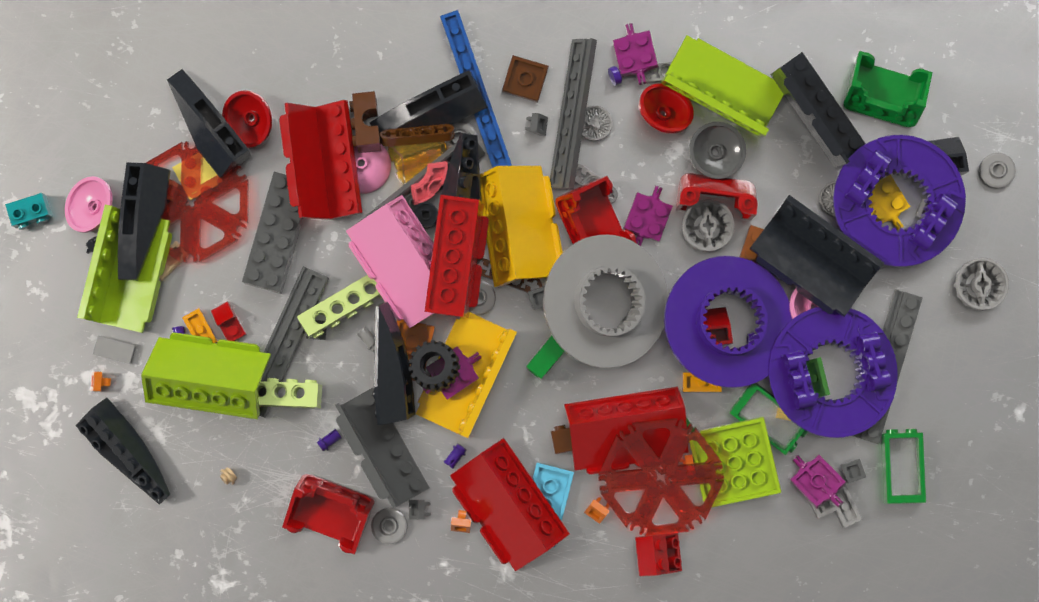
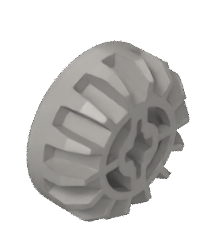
M711 199L698 201L695 205L691 206L685 213L682 222L685 240L688 241L692 248L702 252H714L724 247L731 239L735 227L734 218L730 210L723 203ZM703 215L699 226H694L696 219ZM711 215L717 218L720 225H717L716 220L712 218ZM706 221L709 225H712V227L709 229V232L707 231L706 227H703L706 224ZM716 228H720V232L717 235V237L712 239L713 233L715 232ZM699 229V232L704 235L705 240L700 239L694 230Z
M977 258L964 264L957 272L954 288H956L957 297L962 300L966 307H971L973 310H988L996 307L1005 299L1009 289V279L1004 268L996 261L988 258ZM975 273V278L972 279L971 283L966 284L968 277ZM977 283H984V287L981 288V286H978ZM966 287H970L976 293V298L968 293ZM992 287L991 292L987 296V291Z

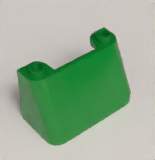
M859 51L846 91L844 107L850 111L904 127L916 126L926 108L933 72L916 69L908 76L875 66L873 55Z

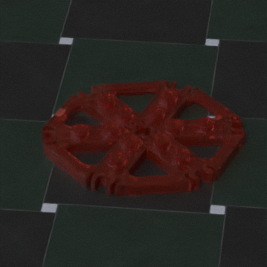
M185 141L184 150L183 142L146 163L158 166L175 155L181 157V185L171 179L169 180L167 200L171 202L166 204L162 219L169 220V226L181 220L180 246L175 249L170 247L168 255L181 262V255L183 254L182 260L184 263H187L188 256L192 255L193 262L197 263V255H199V262H202L238 241V239L232 236L233 234L237 237L242 236L237 232V228H247L241 221L248 223L249 180L246 174L238 176V172L243 168L237 166L221 179L216 175L201 184V158L203 156L197 150L196 145L190 149L189 142ZM235 188L240 191V210L237 214H231L212 203V201ZM189 196L196 198L194 206L186 205ZM201 219L224 232L223 239L208 248L201 247Z
M678 418L633 422L632 425H627L630 430L629 434H624L622 430L619 431L621 438L616 434L598 473L599 481H606V485L600 486V494L626 528L631 522V531H633L635 526H640L639 534L642 535L644 533V536L690 532L689 528L694 529L693 520H697L702 524V518L699 515L706 520L724 482V474L716 473L717 469H723V465L721 464V459L696 426L692 431V423L689 424L688 428H682L683 420L680 419L678 421ZM667 428L670 431V435L659 457L643 437V432L647 429ZM690 440L697 441L708 456V459L703 463L678 465ZM626 447L642 469L614 471L611 468V464L618 449ZM657 472L661 475L665 474V482L661 479L658 481L656 480L658 478ZM709 483L711 488L704 503L700 506H696L681 487L684 485ZM643 490L635 510L631 513L626 512L614 496L616 492ZM663 497L679 517L676 523L656 525L652 522Z

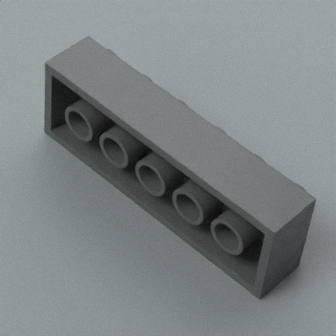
M273 173L242 279L244 284L282 294L303 222V218H299L298 206L293 207L290 205L285 174Z

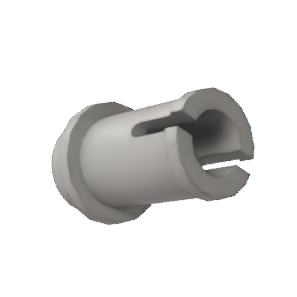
M364 327L357 335L368 346L367 349H371L373 352L375 351V337L367 327Z

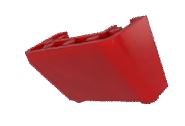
M687 173L680 179L676 204L677 211H686L688 206H693L699 201L700 195L735 199L733 209H738L741 212L743 220H752L757 215L756 189L754 184L749 181L730 178L712 179L693 173Z
M608 176L601 177L556 198V207L572 244L596 235H616L637 244L633 232L627 229L622 230L610 203L608 195L612 193L613 184Z
M305 474L294 488L282 528L287 529L291 533L301 532L303 528L310 529L339 540V547L343 552L355 555L371 514L374 500L368 495L317 476Z

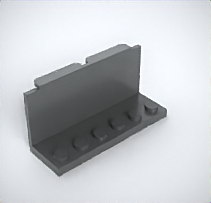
M371 388L344 404H335L340 413V416L336 418V422L353 453L364 456L365 459L362 460L361 467L380 499L387 498L392 508H395L430 487L394 423L377 425V418L375 417L376 404L373 397L374 388Z

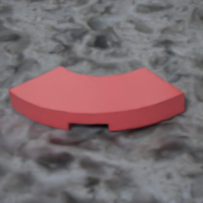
M447 161L429 163L424 178L418 183L411 185L413 205L426 202L435 196V193L444 184L448 170Z

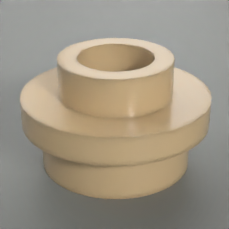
M228 467L221 469L222 475H220L222 481L226 485L229 483L234 485L237 477Z

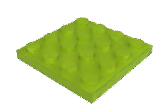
M764 416L688 433L705 509L781 493Z

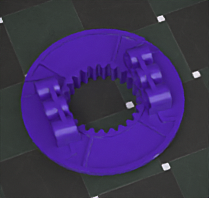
M890 135L870 141L849 157L848 160L850 162L843 165L839 172L833 194L834 214L842 233L883 261V265L894 267L913 266L928 261L941 253L952 242L963 221L966 193L962 177L956 165L944 151L929 141L918 137ZM900 172L902 176L907 173L908 178L914 176V182H920L919 188L925 189L922 194L927 196L924 202L928 205L923 208L926 212L921 214L922 218L917 220L916 224L896 231V228L889 230L888 225L882 227V221L876 222L877 215L871 214L874 209L869 208L872 201L868 198L873 195L871 192L875 189V185L879 180L892 173L896 175Z
M735 256L709 258L689 268L672 287L664 312L666 337L679 363L698 379L720 387L735 388L748 386L759 382L769 375V359L773 344L781 330L792 320L789 308L790 302L780 283L762 266ZM718 295H735L741 299L746 297V302L752 303L751 309H756L754 316H757L759 319L755 323L759 327L755 328L757 333L752 336L753 339L748 344L739 348L734 347L730 349L729 346L722 348V343L716 345V339H710L711 332H706L708 325L703 323L707 318L703 315L707 313L705 308L710 306L709 302Z
M819 307L809 309L793 318L781 330L773 344L769 359V381L774 398L784 414L794 424L809 433L829 438H842L861 433L872 427L884 416L894 399L898 370L893 348L883 330L874 320L860 311L850 308L845 317H843L836 311L828 314ZM828 344L832 346L838 344L839 348L845 346L844 351H851L850 357H855L854 364L859 366L856 368V371L860 373V375L856 376L859 382L854 383L855 389L850 390L851 394L836 400H825V397L818 398L819 393H814L811 377L806 365V361H809L808 356L813 354V350Z

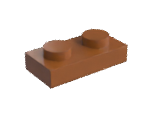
M750 225L739 256L740 258L758 264L756 261L758 255L751 251L750 247L764 229Z

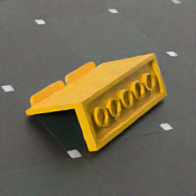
M496 166L481 173V200L484 204L483 216L489 219L487 246L494 287H502L520 279L548 278L554 263L563 253L558 225L553 223L556 211L549 176H543L541 166Z
M471 312L469 313V318L460 317L459 320L456 319L444 344H447L451 349L458 346L467 358L478 352L482 359L472 365L479 379L448 400L441 391L435 390V392H430L427 395L423 389L418 399L420 405L416 415L468 438L517 332L498 326Z

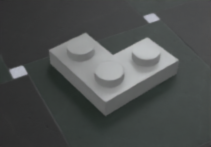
M846 485L836 494L844 502L839 508L831 500L823 503L818 509L812 505L817 518L836 511L844 528L862 520Z

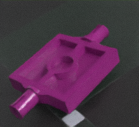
M629 23V25H625L627 35L613 40L621 76L637 75L638 84L643 85L647 83L644 73L650 69L658 68V62L650 30L635 33L633 23Z
M655 186L652 196L636 193L623 229H627L637 236L636 242L640 246L644 239L660 242L673 207L659 199L663 190L659 186Z
M458 346L452 349L460 360V369H458L460 374L459 377L455 378L456 382L449 385L450 388H443V391H441L447 400L479 379L472 365L482 359L478 352L467 358ZM441 357L426 367L431 377L437 376L443 371L445 366L444 359ZM427 390L426 394L428 395L432 391Z
M799 455L796 456L793 462L800 469L790 479L791 483L816 509L829 500L837 508L840 505L842 506L844 502L836 495L846 485L842 477L820 455L807 463Z

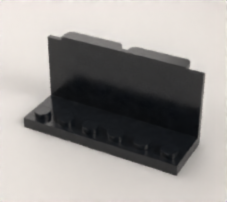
M801 52L770 75L834 168L850 162L848 160L849 157L866 143L804 53Z
M788 195L774 217L750 247V250L758 255L756 259L758 264L786 284H795L797 286L796 290L826 313L832 314L836 311L843 317H845L866 285L884 264L883 261L791 195Z

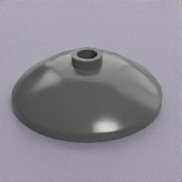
M711 122L700 127L692 136L689 144V156L695 169L702 175L712 179H724L735 174L743 165L746 157V144L744 138L735 127L724 122ZM713 149L718 151L717 156L712 154Z

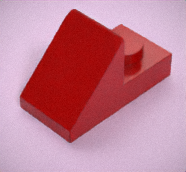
M228 301L211 310L217 326L221 328L227 340L236 341L247 335Z

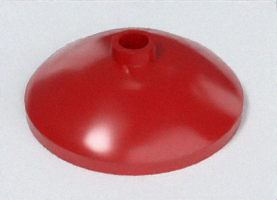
M653 84L647 87L640 96L639 109L641 115L653 128L664 133H679L687 129L694 117L692 103L689 98L663 84Z
M249 90L235 92L226 100L222 116L247 148L262 144L268 138L272 128V115L267 102L259 94Z

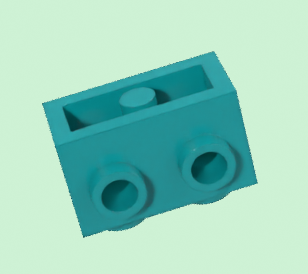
M43 193L5 204L11 226L19 230L29 228V224L35 222L37 224L45 223L48 221V218L53 217L47 196Z

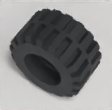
M431 340V343L426 341L423 342V346L418 345L416 347V352H412L411 355L413 357L409 359V364H411L409 371L412 373L411 377L422 388L435 392V390L440 392L443 391V388H450L449 385L456 382L455 378L459 377L460 374L458 372L460 360L447 344L441 341L436 342L435 340ZM433 356H441L445 361L443 371L437 376H428L425 373L426 362Z

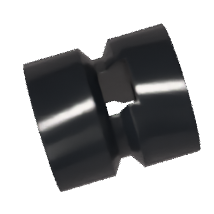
M422 202L416 206L414 214L425 230L434 228L437 224L438 210L435 205L429 202Z

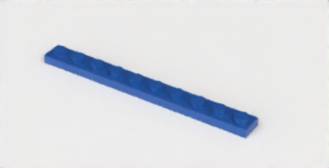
M456 10L441 15L440 18L459 73L471 71L488 106L487 109L474 114L492 168L496 166H512L459 11Z

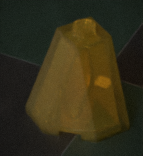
M445 142L388 147L390 160L394 162L395 168L398 171L396 172L397 178L402 185L406 184L426 168L429 163H432L447 151Z

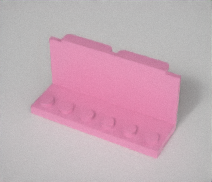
M400 195L346 230L352 240L348 244L349 248L368 277L376 281V289L384 301L388 302L395 318L398 321L404 319L408 327L411 328L433 314L424 311L434 243L403 195Z

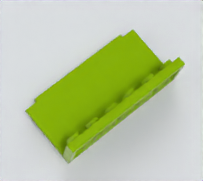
M688 35L683 40L661 81V84L758 137L766 136L769 131L767 125L784 95L774 79L699 38L695 40Z
M105 204L77 318L143 333L145 323H150L153 318L161 285L159 277L164 273L172 240V233L168 232L170 221L161 219L138 281L119 280L118 233L120 209Z
M171 333L170 339L159 337L141 374L145 402L258 420L260 411L257 389L271 354L260 352V347L256 344L222 339L216 344L208 337L181 333Z

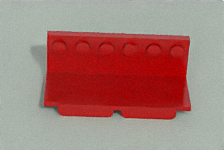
M340 100L317 107L284 103L286 114L280 116L279 122L283 153L286 158H290V163L286 165V177L290 205L293 207L298 206L299 218L334 220L361 214L362 205L348 100Z
M440 195L424 312L469 318L470 307L478 305L482 267L477 264V259L484 257L489 219L483 216L484 204L480 200Z
M678 386L564 404L570 428L575 471L586 469L588 474L627 469L630 467L629 464L641 467L673 462L678 459L677 454L689 453L686 410Z
M504 438L450 475L456 484L452 488V492L474 523L480 522L482 525L480 532L502 564L509 562L515 571L550 550L570 534Z

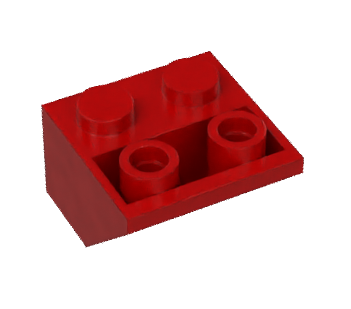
M726 307L706 309L707 313L703 316L707 320L703 323L708 325L706 332H711L710 339L715 338L716 345L722 343V346L733 344L731 324Z
M678 532L635 537L639 576H656L682 571Z

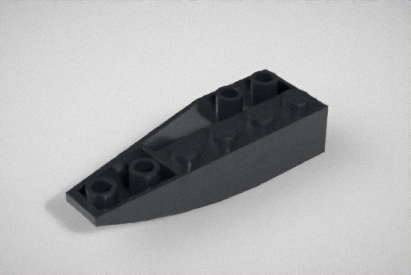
M183 69L167 79L197 150L220 179L251 157L247 146Z
M468 70L409 99L369 123L371 126H378L380 133L388 129L440 124L452 125L487 109L488 106L473 74Z
M460 134L447 170L442 195L477 199L482 202L477 135Z
M126 162L118 233L119 280L138 281L166 208L171 172L169 169L147 163Z
M388 302L375 306L373 397L376 404L375 417L377 418V425L405 421L416 415L412 374L409 371V358L399 326Z
M107 397L91 408L75 425L80 433L92 444L94 449L159 505L170 496L165 480L145 443Z

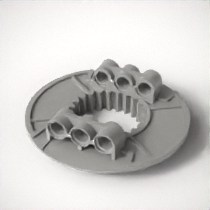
M616 235L590 236L571 245L554 263L544 289V316L553 338L572 358L594 367H619L642 357L658 340L664 328V312L668 291L658 264L640 245ZM603 273L618 274L619 278L625 277L624 283L629 282L628 289H633L631 296L635 297L631 301L633 306L617 328L606 329L600 328L599 324L593 325L594 320H588L590 314L584 312L587 309V306L583 305V302L586 301L583 294L587 293L585 287L590 286L589 281L595 280V276H600Z

